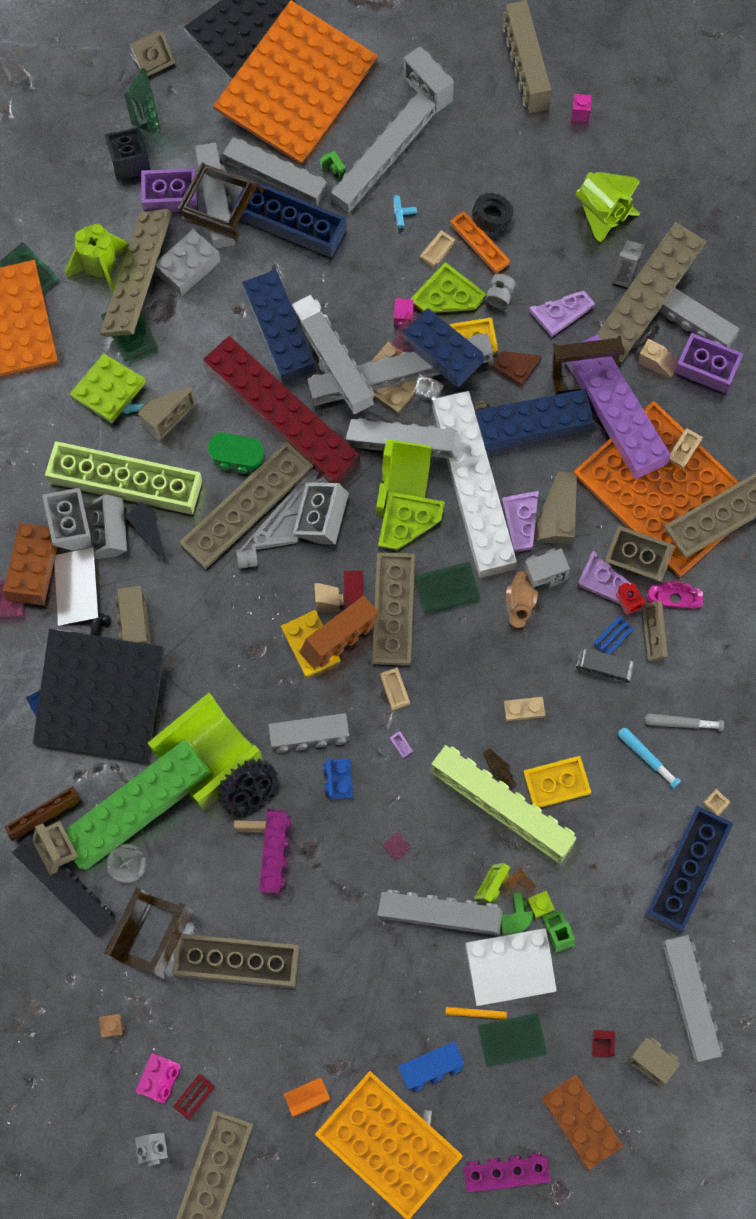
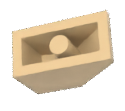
M650 339L647 340L638 359L639 364L669 379L673 376L678 361L666 347Z
M314 583L317 613L340 612V605H343V594H339L338 588Z

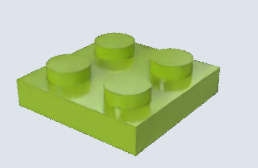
M505 863L493 864L474 900L479 903L495 901L500 893L498 889L501 883L504 884L510 873L508 871L510 867Z

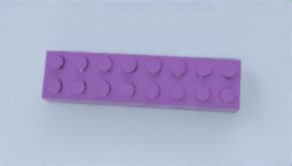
M597 334L582 342L601 340V338ZM610 356L566 362L581 389H586L589 403L634 479L636 480L667 465L670 458L669 451L613 358Z

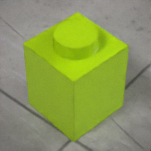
M547 891L527 899V904L530 911L533 912L534 920L554 912V906Z

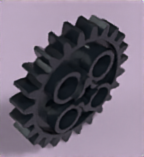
M252 758L250 763L245 760L242 766L238 763L237 769L231 768L232 773L230 775L225 774L227 779L221 781L223 786L218 788L220 791L217 794L219 797L218 802L230 815L234 813L235 816H238L241 813L244 816L246 811L251 814L254 808L258 811L259 805L265 806L264 801L271 800L269 795L275 794L273 788L278 787L275 783L279 780L277 778L278 773L266 760L262 761L261 758L257 761Z

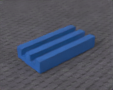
M619 616L593 645L601 652L610 655L634 628L630 627ZM620 623L621 626L601 646L600 643ZM625 628L627 631L607 651L605 648Z

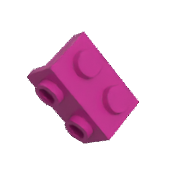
M151 1053L135 1092L165 1104L181 1065Z

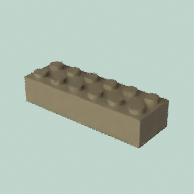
M527 0L506 4V10L503 12L504 22H502L503 32H507L508 48L511 47V61L515 62L516 65L514 71L515 76L519 77L520 80L518 82L519 91L523 92L524 95L522 97L523 105L527 107L528 113L549 110L551 86Z
M182 934L175 948L172 975L179 978L295 989L300 948L298 945Z

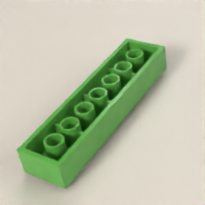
M183 740L65 830L78 855L74 861L79 868L89 869L213 775L192 743Z

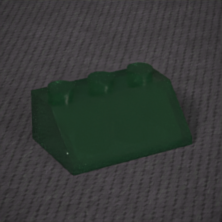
M142 68L124 97L131 124L150 133L157 126L159 118L146 69Z

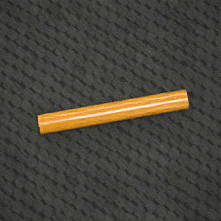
M446 1007L445 1015L507 1019V1012L457 1007Z

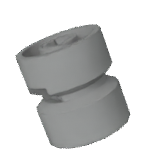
M495 274L490 284L491 288H489L486 295L487 303L497 308L508 307L511 298L510 294L513 293L515 287V280L504 274Z

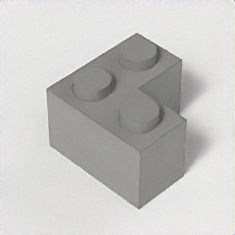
M562 548L559 550H548L541 556L533 555L525 561L524 566L532 587L545 583L552 587L567 582L570 571Z

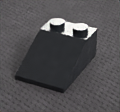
M139 127L104 134L116 180H126L130 177L141 176V171L151 170Z

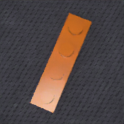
M465 211L450 220V225L495 274L510 264V260L480 227L476 226V223L473 222Z

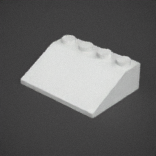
M546 928L465 944L477 1006L557 992Z

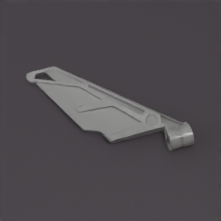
M315 469L311 470L295 486L241 549L236 550L239 569L258 566L257 549L298 542L299 537L294 536L293 531L306 483H328L324 477L316 480L319 473Z

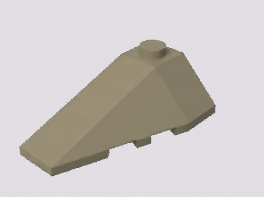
M557 473L536 522L535 542L573 545L577 477L573 473Z

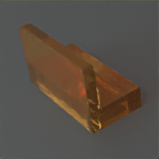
M521 869L514 873L504 885V890L508 894L514 891L520 884L531 895L535 893L537 887Z

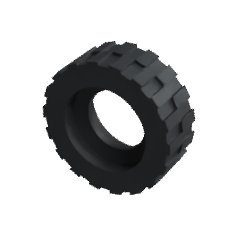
M485 193L477 198L471 215L473 222L481 230L489 233H498L507 229L514 211L510 201L500 194ZM486 207L494 208L501 213V217H489L484 213V209Z

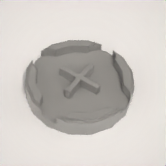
M121 844L109 853L106 859V868L109 875L115 881L121 884H130L137 881L143 875L146 869V859L143 852L137 846Z

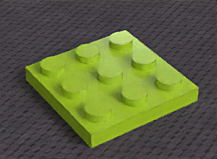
M103 353L69 395L75 401L113 423L144 386L146 380Z

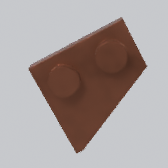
M501 351L491 365V368L522 387L542 357L540 355Z

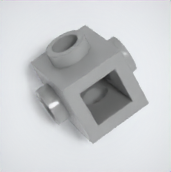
M164 1133L149 1134L135 1138L139 1164L147 1163L148 1166L158 1165L160 1160L168 1158Z

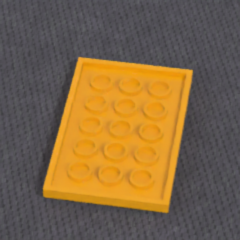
M371 1071L366 1074L315 1133L326 1146L405 1219H411L463 1157L458 1150Z

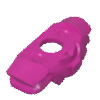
M680 581L663 582L662 585H653L650 587L647 595L649 603L660 601L662 606L678 608L702 607L704 598L701 589L691 588L690 584ZM677 594L680 596L681 601L674 603L670 600V596Z

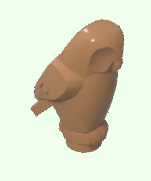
M526 571L517 572L514 575L512 585L507 586L506 600L510 612L509 624L513 628L520 629V627L525 626L526 620L529 618L538 598V592L532 587Z

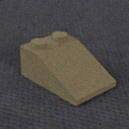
M188 386L153 399L148 404H144L138 413L142 428L157 441H160L197 403L193 388Z

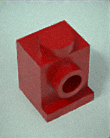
M627 582L618 587L619 590L616 593V597L626 615L644 607L646 601L642 598L635 583L629 585ZM631 593L633 597L630 598L627 594Z

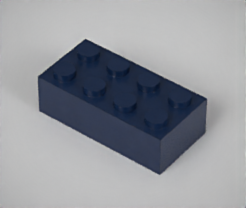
M429 308L402 333L403 343L458 388L483 363V352Z

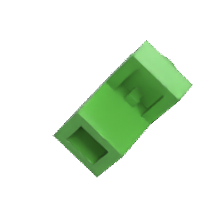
M521 892L513 893L512 896L515 913L502 915V936L525 932L530 926L533 912H524L527 909L526 897H522Z
M562 910L542 916L555 952L576 945L575 937L569 922H566Z

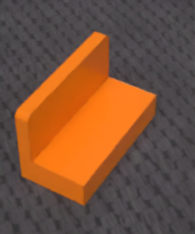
M322 1078L315 1079L284 1094L293 1118L331 1101Z

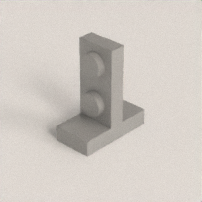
M629 240L626 241L624 249L619 255L612 283L627 288L630 287L644 245Z

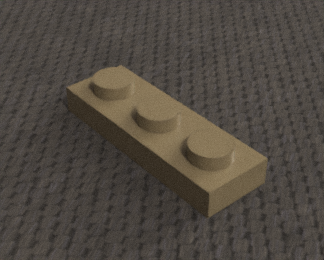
M655 601L644 605L642 608L647 658L650 662L668 658L662 602Z

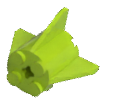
M590 172L586 175L585 182L576 191L575 196L582 203L594 237L599 242L604 240L611 227L617 226L616 222L619 220L623 222L628 215L639 216L640 212L631 203V200L633 201L631 196L640 183L636 177L603 172L593 174Z
M100 224L86 226L75 234V249L64 272L67 277L83 270L86 274L96 278L105 277L113 292L114 286L109 274L114 271V267L117 264L116 256L127 252L130 242L108 233Z

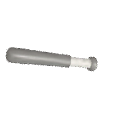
M648 713L645 717V723L651 726L695 729L700 727L714 728L720 732L724 730V720L715 722L700 720L699 718Z

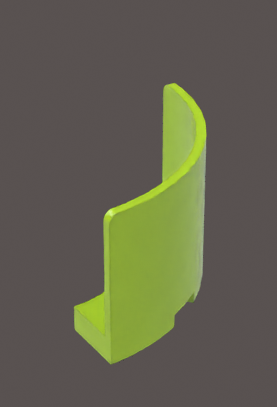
M386 439L382 466V481L384 483H380L376 516L384 517L389 491L425 498L431 446Z

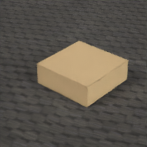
M715 789L702 804L711 813L719 816L731 802Z

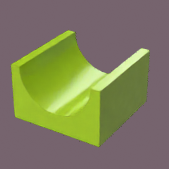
M210 693L206 694L148 742L150 749L157 759H160L183 740L192 743L213 774L188 793L202 811H205L219 799L217 796L220 793L218 788L223 786L221 781L227 779L225 774L230 775L232 773L231 768L236 770L238 763L242 766L245 760L250 763L252 758L255 761L261 758L263 761L260 750L237 730Z

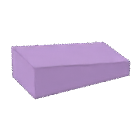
M400 731L389 738L402 758L413 752Z

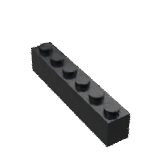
M30 836L12 852L97 937L115 921L112 917L114 913L106 905L102 908L97 903L100 899L92 891L88 894L83 889L86 885L78 877L74 880L70 876L72 872L64 864L58 867L56 873L50 875Z

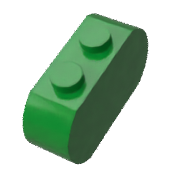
M220 432L215 434L208 444L210 459L221 470L232 469L241 474H246L247 472L254 473L265 461L263 446L255 438Z

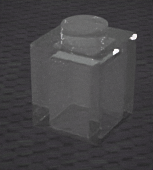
M419 375L413 392L419 397L433 402V399L439 398L443 385L434 379Z

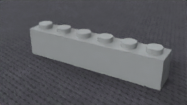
M233 137L223 152L225 164L313 205L318 206L327 192V181L322 177L314 176L306 169H299L291 162L283 161L274 154H268L257 146L253 147L242 139L238 140Z
M216 143L195 146L199 166L204 162L209 166L225 171L224 164L220 165L219 161L223 160L221 149H217ZM205 174L201 182L207 214L228 222L233 212H229L228 209L231 206L230 195L226 196L225 191H229L226 181ZM211 231L213 247L215 249L235 245L234 239Z
M676 288L673 289L658 311L666 315L670 321L680 324L684 330L691 331L698 336L726 347H730L740 329Z
M320 311L302 320L301 325L304 334L353 414L374 405L373 397L375 394L372 388L366 386L364 375L362 372L358 373L354 359L348 357V350L344 344H340V338L336 330L332 331L328 317H324Z
M363 418L358 420L351 419L346 436V441L353 448L384 451L386 439L429 445L432 447L431 456L452 459L457 458L461 442L458 431L453 428L421 427L417 424L403 425L399 422L385 423L381 420L374 422Z
M397 890L381 892L378 916L381 919L484 934H500L503 911L501 908H498L497 904L486 903V906H483L471 900L461 903L455 898L439 900L438 896L427 895V898L419 897V894L407 892V895L399 894L400 892Z
M689 935L665 940L662 944L695 1064L722 1057L721 1052H724L721 1040H717L715 1033L718 1032L715 1019L712 1020L710 1015L712 1011L711 1002L709 999L706 1000L704 992L707 991L704 979H701L699 971H701L700 962L698 959L695 960L693 952L696 951L694 941L689 939Z

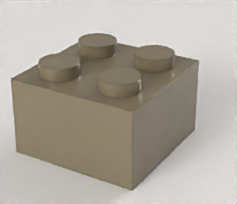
M645 1038L628 1059V1062L662 1087L679 1067L678 1057L670 1051L666 1053L660 1048L661 1044L654 1038Z

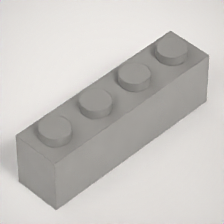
M346 713L269 724L271 747L277 753H284L292 748L305 750L307 746L314 745L320 748L327 746L328 743L342 745L346 741H350Z

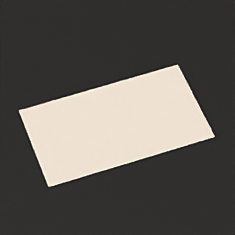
M94 548L56 555L54 564L58 626L98 618Z

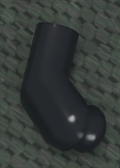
M104 613L99 614L98 618L91 622L89 634L99 636L100 627L110 623V616L104 615Z

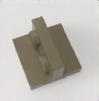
M161 29L130 44L132 49L130 55L138 63L144 78L176 63Z
M60 821L48 827H44L43 823L35 827L33 843L50 875L56 873L59 866L77 858L78 855Z

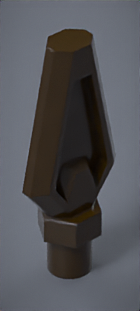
M490 748L487 749L483 754L494 777L502 779L511 789L515 787L517 783L513 779L514 776L510 773V765Z

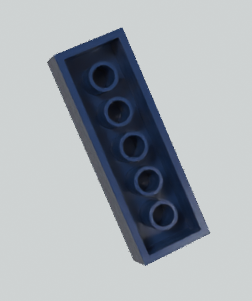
M259 183V185L264 186L262 194L253 193L240 221L332 258L347 229L346 218ZM245 188L242 189L238 199L236 200L233 206V210L236 207Z
M277 270L243 281L245 296L281 383L285 384L315 373L316 365Z
M586 389L476 410V418L486 452L592 432L594 426Z
M696 806L644 917L679 934L684 932L734 823Z

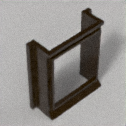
M202 162L178 206L182 214L181 220L238 240L241 234L236 226L253 193L262 194L264 186L259 185L258 181L240 177ZM205 174L245 188L228 222L188 207Z
M618 336L616 339L611 338L561 346L553 343L551 377L554 394L582 390L572 372L562 373V363L611 356L618 367L619 355H624L625 352L621 336Z
M136 887L104 954L109 955L120 963L164 979V970L191 914H194L195 911L186 904L179 903L177 905L165 901ZM154 905L175 914L152 961L148 962L127 953L150 906Z

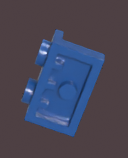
M326 758L327 764H323L324 776L328 775V783H324L325 795H329L330 800L352 799L353 787L350 758L337 760Z

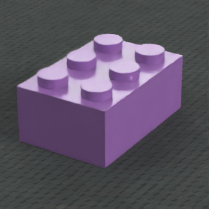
M195 168L141 171V203L144 212L161 209L180 212L178 206L196 174ZM198 189L188 205L189 208L197 211Z
M691 333L675 373L727 394L744 353Z

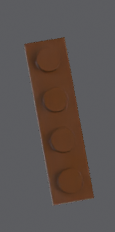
M73 786L6 825L4 828L11 841L22 838L27 832L35 829L36 826L57 817L62 811L74 807L81 799Z

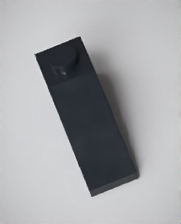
M141 502L125 515V519L164 562L166 556L154 516L155 511L150 505L145 506Z

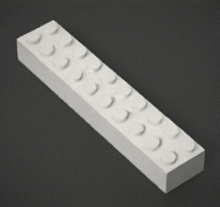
M466 391L433 399L432 408L437 427L440 429L453 428L458 431L461 437L457 458L446 459L478 576L482 578L516 570L517 560L470 393Z

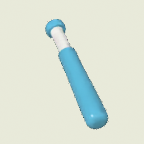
M624 727L618 732L619 738L655 771H658L668 780L671 788L674 789L681 782L679 778H675L666 770L663 764L627 728Z

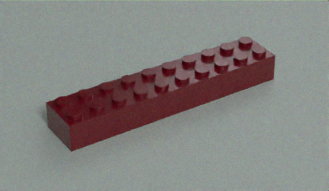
M228 336L203 359L205 369L284 443L288 442L328 483H340L360 464V455L232 337Z

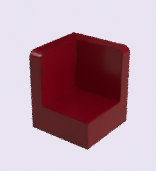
M593 1031V1057L613 1058L615 1056V1031Z

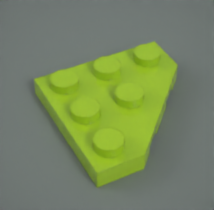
M445 262L411 299H414V307L422 313L427 308L434 313L475 310L485 300L487 294Z
M389 491L378 547L397 551L440 523L445 502Z

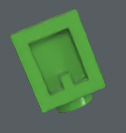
M335 151L326 153L320 158L322 170L330 167L332 172L342 179L346 173V167Z

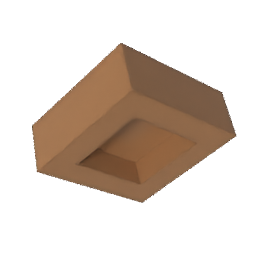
M120 1014L99 1017L101 1038L123 1035Z

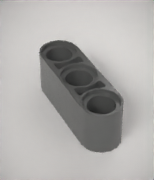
M581 648L576 669L611 680L630 683L635 663L628 659Z

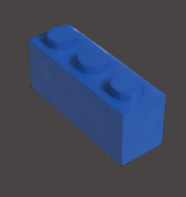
M454 1041L398 1066L407 1090H413L414 1093L425 1088L424 1084L431 1081L432 1084L443 1080V1075L450 1073L452 1076L461 1072V1067L465 1066V1063Z

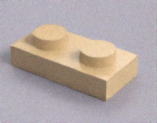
M686 428L671 451L669 462L684 469L703 437Z
M543 697L504 701L506 722L545 717Z

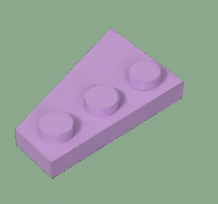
M580 291L564 296L560 300L553 302L551 300L545 302L544 305L529 307V311L552 337L594 308L595 303L585 291Z
M539 491L502 498L514 553L533 549Z
M592 551L577 586L620 604L616 597V593L619 590L618 587L628 581L622 575L616 573L607 562H604L598 557V554ZM631 593L627 594L628 597H633Z

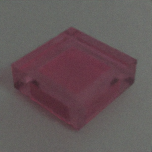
M399 832L383 844V847L395 861L411 849Z

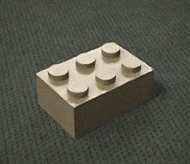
M618 525L605 562L662 582L675 546Z
M141 586L118 589L115 602L120 613L117 614V621L122 631L119 632V639L151 644L146 597Z

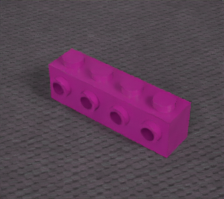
M267 809L259 892L279 893L280 888H284L285 876H281V870L286 868L287 856H283L284 848H288L289 836H285L286 828H290L291 816H287V810Z
M542 1153L529 1154L530 1158L521 1159V1155L510 1156L508 1157L509 1161L501 1162L500 1158L488 1159V1164H480V1161L467 1162V1166L463 1167L466 1193L550 1183L547 1156L542 1157Z

